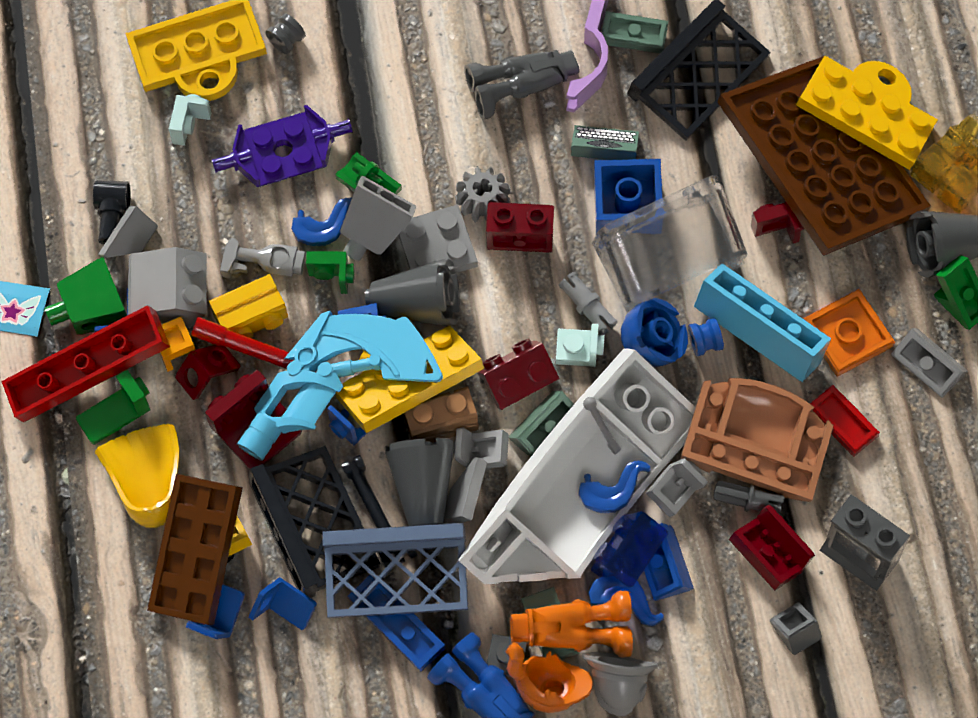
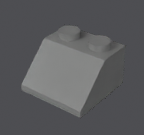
M178 247L131 253L129 255L128 315L149 305L156 310L162 324L182 317L186 328H191L195 324L197 317L203 318L207 314V253Z

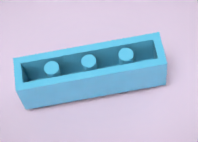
M723 263L703 281L694 304L696 309L709 318H715L723 328L801 382L820 365L832 339Z

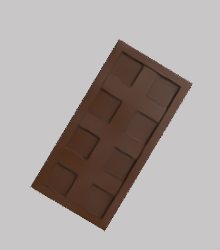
M181 474L175 475L147 611L205 625H214L243 487Z

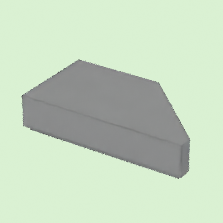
M129 206L98 255L109 258L142 252L158 225L137 206Z
M479 457L474 458L451 487L446 503L445 522L454 524L472 520L487 461Z

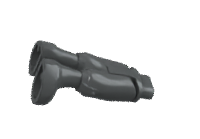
M553 50V52H540L517 57L509 56L503 59L500 65L483 66L479 63H470L464 66L467 85L471 92H475L477 110L483 120L489 119L494 115L496 103L502 98L510 95L514 98H526L530 94L541 92L561 82H566L568 76L580 73L579 65L572 50L563 53ZM500 78H510L505 82L487 84Z

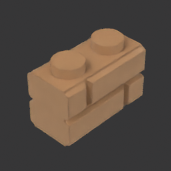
M468 386L454 390V393L447 392L436 395L404 413L405 423L411 440L425 439V441L435 443L436 438L448 439L455 437L457 428L464 427L470 432L479 430L478 416Z

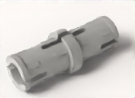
M576 272L570 273L567 276L575 287L573 288L565 278L560 282L559 287L577 305L576 310L580 315L585 314L592 324H598V331L601 335L607 334L609 330L602 320L611 329L616 326L618 321L599 302V295L596 292L592 293L580 280Z

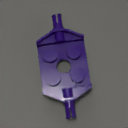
M304 105L305 112L243 130L242 124H239L233 144V152L227 156L211 159L215 173L234 167L235 171L239 170L256 187H261L325 168L328 164L331 145L335 142L334 137L353 133L350 120L347 119L330 125L308 105ZM280 146L292 148V152L288 156L280 157L275 154L276 149Z

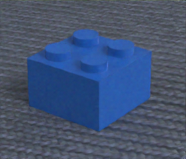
M661 159L594 160L596 237L662 236Z

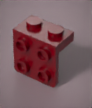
M258 369L251 375L246 374L235 383L234 389L225 396L221 395L215 398L209 404L208 410L205 411L210 428L249 470L261 464L265 465L302 433V430L281 433L275 443L272 444L263 461L252 457L237 445L257 415L254 407L268 388L266 378ZM279 402L270 416L282 417L287 409Z

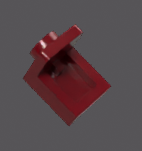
M786 202L778 205L765 204L752 214L751 228L755 237L786 228L792 244L800 241L801 231L804 230V227Z

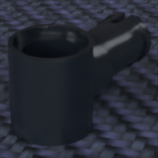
M96 180L94 183L93 205L94 209L98 210L97 214L100 216L98 237L100 244L104 245L118 225L120 218L123 217L124 211H127L130 206L131 188L129 181Z

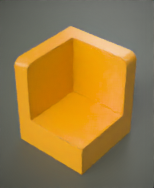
M182 317L162 324L170 347L159 354L167 372L174 370L171 363L172 359L196 350Z

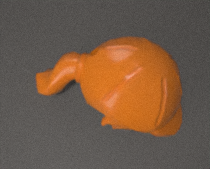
M512 642L505 651L509 656L507 664L509 676L516 681V687L522 699L527 705L537 711L545 713L564 711L573 704L587 698L592 692L593 682L589 672L562 661L556 653L551 654L552 652L548 651L546 657L531 656L523 662L525 652L518 643Z

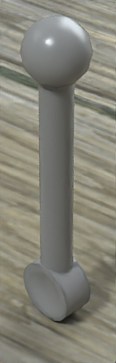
M587 397L583 402L584 408L590 410L608 442L607 446L613 454H617L621 449L616 441H614L596 409V400L592 397Z

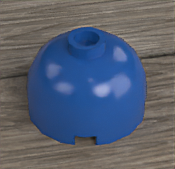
M653 298L638 304L625 316L620 329L621 341L624 349L636 350L651 366L656 368L671 364L685 354L688 345L687 328L685 324L680 326L679 321L675 317L679 315V312L675 307L665 300Z

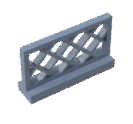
M463 523L323 531L327 617L341 618L468 610L466 567L458 561L448 572L434 560L444 548H458V559L465 550L466 542ZM435 549V551L431 555L426 553L424 550ZM418 550L427 559L413 574L399 561L408 551ZM394 551H401L396 557L389 553ZM383 552L392 562L377 576L364 563L373 553ZM366 553L361 559L357 558L354 555ZM348 554L357 564L342 578L334 570L333 555ZM430 563L445 574L432 591L417 578ZM395 565L399 566L410 576L397 593L383 581L384 577ZM361 567L375 578L362 595L348 583ZM458 569L459 581L452 576ZM334 576L340 580L339 584L335 588ZM450 579L460 588V602L445 603L436 593ZM414 581L429 593L419 605H410L401 597ZM379 583L394 595L384 607H374L366 599ZM344 585L359 597L349 609L335 610V595ZM432 597L439 602L437 604H427ZM397 600L404 604L403 606H392ZM362 602H364V603H365L368 607H370V608H357V607H358Z

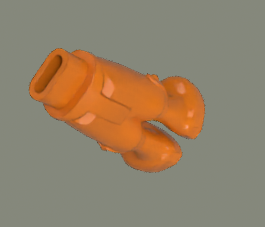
M618 591L613 594L610 601L596 606H591L586 601L576 599L572 603L526 609L525 614H511V642H526L527 646L568 648L574 649L577 652L589 649L592 644H602L611 647L614 653L621 658L631 657L633 637L629 626H613L609 628L585 626L592 621L628 622L632 613L630 594L628 591Z

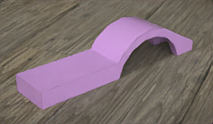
M592 0L585 24L584 43L595 51L600 59V63L591 74L582 79L570 81L567 92V99L569 100L566 111L575 112L601 88L607 76L608 45L600 31L608 0Z

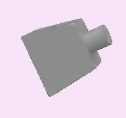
M361 175L340 230L342 235L350 239L344 248L347 256L359 261L367 249L381 255L411 221L416 206Z

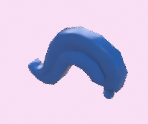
M352 198L339 200L329 218L325 221H316L311 217H304V211L299 210L298 217L293 218L291 227L297 241L309 246H326L336 241L341 235L340 230Z
M643 461L628 463L618 483L613 487L604 486L598 481L591 482V475L585 474V482L580 483L579 498L587 509L598 513H615L628 505L635 490L638 474L641 471L649 473L650 465Z
M626 574L605 575L596 579L589 590L591 606L601 605L610 601L613 594L618 591H628L631 597L632 611L641 624L654 626L664 619L662 613L658 615L651 613L643 588L636 579Z

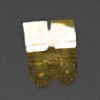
M975 114L968 115L960 124L951 126L939 142L934 143L916 159L911 172V176L931 193H934L940 187L937 197L958 214L963 212L968 203L978 193V116Z

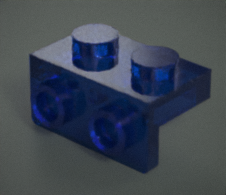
M644 511L628 515L624 514L615 523L612 529L615 534L609 543L605 542L601 545L594 555L596 562L591 571L600 578L614 576L627 587L635 585L668 535V531Z

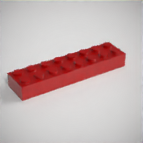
M147 305L1 382L14 417L24 423L170 347V344L156 310Z

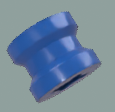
M715 318L707 319L706 323L702 325L696 323L688 325L690 343L697 357L704 355L706 351L711 349L714 351L724 349L722 333Z

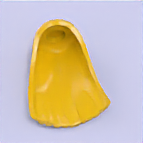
M162 424L142 428L98 446L95 454L112 479L130 518L146 528H157L165 525L175 475L178 474L180 465L179 443L174 425Z

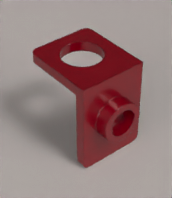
M212 345L190 351L176 373L175 378L191 399L195 400L199 398L211 378L238 371L241 365L225 346ZM190 368L194 369L198 376L196 387L190 384L187 377Z

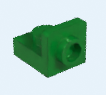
M306 251L308 275L319 280H330L333 277H339L341 294H348V283H354V263H348L347 252Z

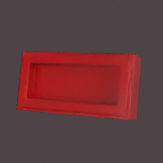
M831 385L810 403L814 406L812 411L824 424H826L827 420L833 425L831 435L853 457L879 437L880 432L834 385Z

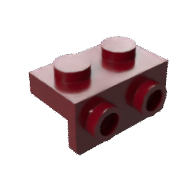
M525 339L512 346L513 352L503 357L498 354L483 362L484 369L477 372L480 378L484 379L498 409L503 410L560 379L543 343Z
M771 505L764 507L755 519L734 531L728 539L774 591L800 575L815 556L808 545Z

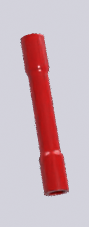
M197 317L191 336L217 346L228 347L287 369L290 362L294 361L284 359L289 353L285 350L233 332L225 326Z

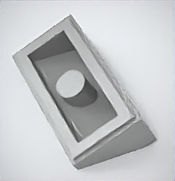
M912 328L891 353L894 358L942 398L968 372L917 328Z

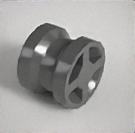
M283 14L278 19V24L275 27L271 26L265 32L271 44L284 54H289L293 50V44L296 41L301 42L306 37L302 26L288 14Z

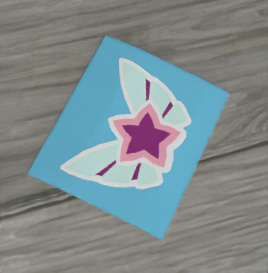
M0 281V331L38 337L50 289Z

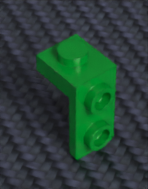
M128 369L116 376L121 388L120 390L76 416L77 423L92 445L97 444L151 410L145 397L150 394L148 388L140 377L134 379Z

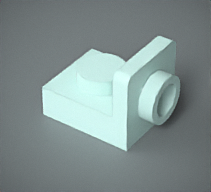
M195 94L176 96L169 125L172 144L185 146L187 135L193 134L195 118L210 120L211 109L209 100Z
M592 324L591 330L558 328L556 364L596 367L597 355H603L605 336L598 335V324Z

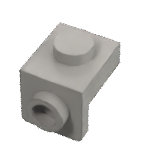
M464 427L457 428L456 440L453 443L455 460L466 468L476 457L487 461L486 469L507 466L509 434L503 429L471 433Z
M681 459L669 464L646 494L671 517L677 514L696 490L704 488L708 481L701 475V470L698 466L686 459Z

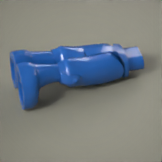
M474 632L459 641L452 649V654L474 671L481 682L480 684L472 681L449 653L441 658L427 675V679L434 685L448 682L462 691L461 698L465 707L473 709L481 718H533L535 716V713L529 709L516 689L506 679L505 671L494 665L489 666L485 662L479 651L481 639Z

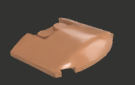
M729 378L728 382L711 384L712 380L704 381L681 458L694 463L698 468L708 473L714 471L773 491L775 494L784 495V498L811 502L832 433L833 425L827 420L826 424H824L812 411L814 406L785 389L768 383L742 378Z

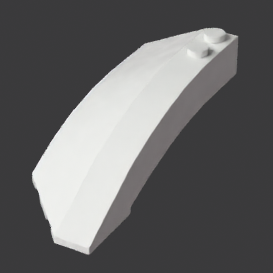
M623 349L537 448L492 508L458 561L483 584H499V582L542 581L556 578H581L580 576L626 513L662 469L684 446L695 406L636 350ZM587 397H592L596 400V409L614 441H616L621 449L617 454L611 452L607 446L608 442L590 410L584 408L583 402ZM643 461L650 465L649 473L641 471L638 474L635 490L628 505L615 513H598L587 509L579 498L580 483L585 482V474L591 475V482L598 481L604 486L613 487L618 483L628 463Z

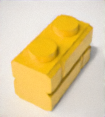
M270 274L209 300L211 311L217 324L249 338H252L253 333L261 329L272 330L283 324L284 319L288 318L285 303Z

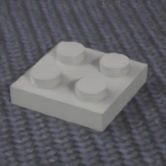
M458 204L413 217L398 235L410 270L442 259H450L453 262L454 266L448 267L450 274L478 267V261Z

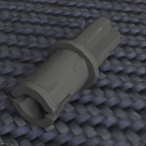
M724 481L717 482L713 495L716 501L744 507L746 512L749 509L761 511L767 505H771L779 515L782 506L779 505L784 501V495L754 489V485L745 487Z

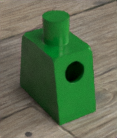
M104 257L93 261L59 281L57 287L62 301L44 308L51 326L70 319L77 335L92 333L95 326L110 325L127 316Z

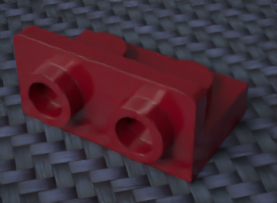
M488 203L486 225L487 250L553 253L554 206Z

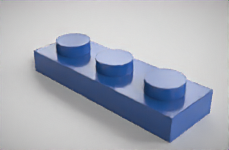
M369 575L355 589L362 595L375 578ZM379 583L366 599L374 607H384L394 595ZM353 592L347 596L353 604L359 598ZM397 600L392 606H403L404 604ZM362 602L357 608L370 607H368L364 602ZM414 613L365 616L420 672L446 649L445 644Z

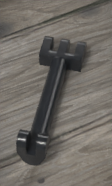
M361 456L354 457V461L350 463L348 461L341 463L347 478L352 480L376 528L391 527L364 475L366 467ZM416 550L407 552L411 559L418 556ZM394 551L389 553H393L394 557H396L401 551ZM377 552L384 568H386L391 563V560L383 552ZM404 557L399 561L401 564L405 562Z

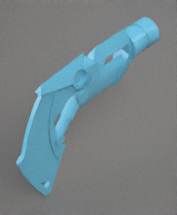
M331 311L321 313L284 358L294 361L288 364L287 371L280 372L275 376L254 407L257 415L237 445L252 457L263 461L272 444L275 443L281 433L315 430L317 426L314 424L334 394L340 392L343 388L340 377L375 369L377 371L381 370L384 380L440 382L443 379V374L428 345L407 317L394 320L368 314L333 315ZM363 349L370 355V358L356 361L347 360L332 364L326 362L341 353L351 350ZM428 362L433 369V373H426ZM300 389L282 417L270 416L287 390Z

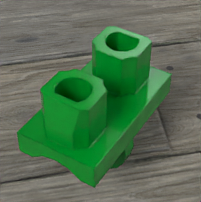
M358 152L352 156L344 168L335 174L336 179L353 192L361 175L396 195L402 190L400 183L379 169V165L375 162L368 161Z

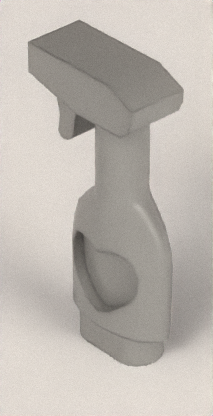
M231 238L225 246L220 273L224 278H230L232 274L238 272L246 274L248 272L247 267L238 263V260L258 263L264 271L271 274L290 277L293 274L302 275L306 251H299L298 247L271 244L261 250L242 248L235 238Z

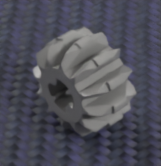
M478 166L475 168L474 175L465 171L463 181H458L456 184V191L458 193L455 196L456 204L461 206L463 216L472 213V220L474 222L480 216H485L487 221L488 203H510V198L508 197L510 185L504 183L505 176L503 173L494 175V169L491 166L487 169L486 173L481 172Z

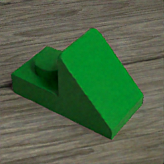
M960 255L936 274L942 288L934 296L965 329L970 330L978 323V277L969 258Z

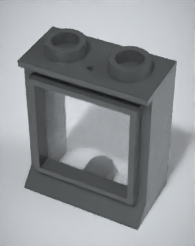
M851 494L830 521L831 526L826 541L819 551L877 591L899 562L910 535Z

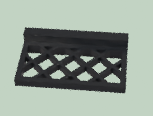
M713 0L632 81L627 95L635 102L641 100L685 141L720 107L717 103L720 97V89H726L723 92L725 93L738 88L771 53L724 11L726 5L720 0ZM721 23H724L732 31L733 40H716V28ZM709 35L711 36V40H705ZM697 47H711L712 61H695V49ZM717 47H733L734 61H718ZM739 47H750L759 56L754 61H740ZM690 55V61H685V59ZM677 68H690L691 82H674V71ZM696 68H713L714 82H697ZM718 68H735L736 80L733 83L719 82ZM656 89H669L670 104H659L650 95ZM675 89H692L693 104H676ZM697 89H714L715 101L712 104H698ZM676 111H693L694 122L688 129L677 121Z
M326 446L266 468L263 464L250 468L249 475L250 487L293 582L299 591L310 598L314 597L317 591L326 588V578L320 579L315 569L319 558L325 560V552L322 551L324 548L323 539L318 549L304 544L301 537L305 528L323 535V531H332L331 529L338 516L351 521L354 527L353 530L364 529ZM321 458L326 468L323 478L305 472L307 463ZM287 472L297 477L291 490L277 485L273 475ZM328 475L330 476L332 482L327 480ZM301 478L319 485L313 499L295 492ZM323 487L338 493L340 499L336 508L318 501ZM282 495L287 496L286 502L284 501ZM292 499L310 505L305 519L290 514L288 506ZM342 504L346 511L340 509ZM314 507L333 514L327 528L309 522ZM295 524L301 526L299 531ZM373 553L368 559L369 561L364 563L371 570L379 568L381 564L376 553ZM309 554L315 556L313 562H312V560H311ZM347 554L342 555L341 558L333 556V563L338 565L336 572L342 578L356 565L345 560ZM342 567L346 568V570L340 572ZM361 567L351 578L364 574L367 571ZM334 576L335 585L338 584L340 580Z

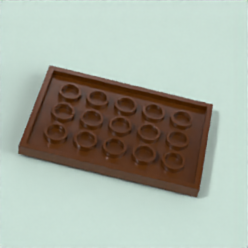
M822 56L720 95L717 103L822 255L825 256L912 220L910 219L912 214L918 211H928L931 205L902 165L796 106L800 96L824 57Z

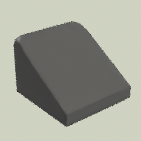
M799 602L770 619V623L794 655L822 638L818 621Z

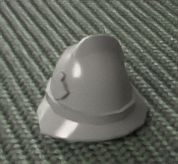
M582 653V657L592 667L594 691L600 706L616 716H626L631 713L633 708L643 700L647 689L645 682H648V674L658 664L630 657L621 658L611 653Z

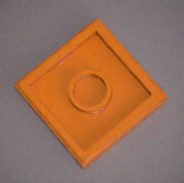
M860 289L803 318L832 338L823 357L836 377L895 345L894 339Z

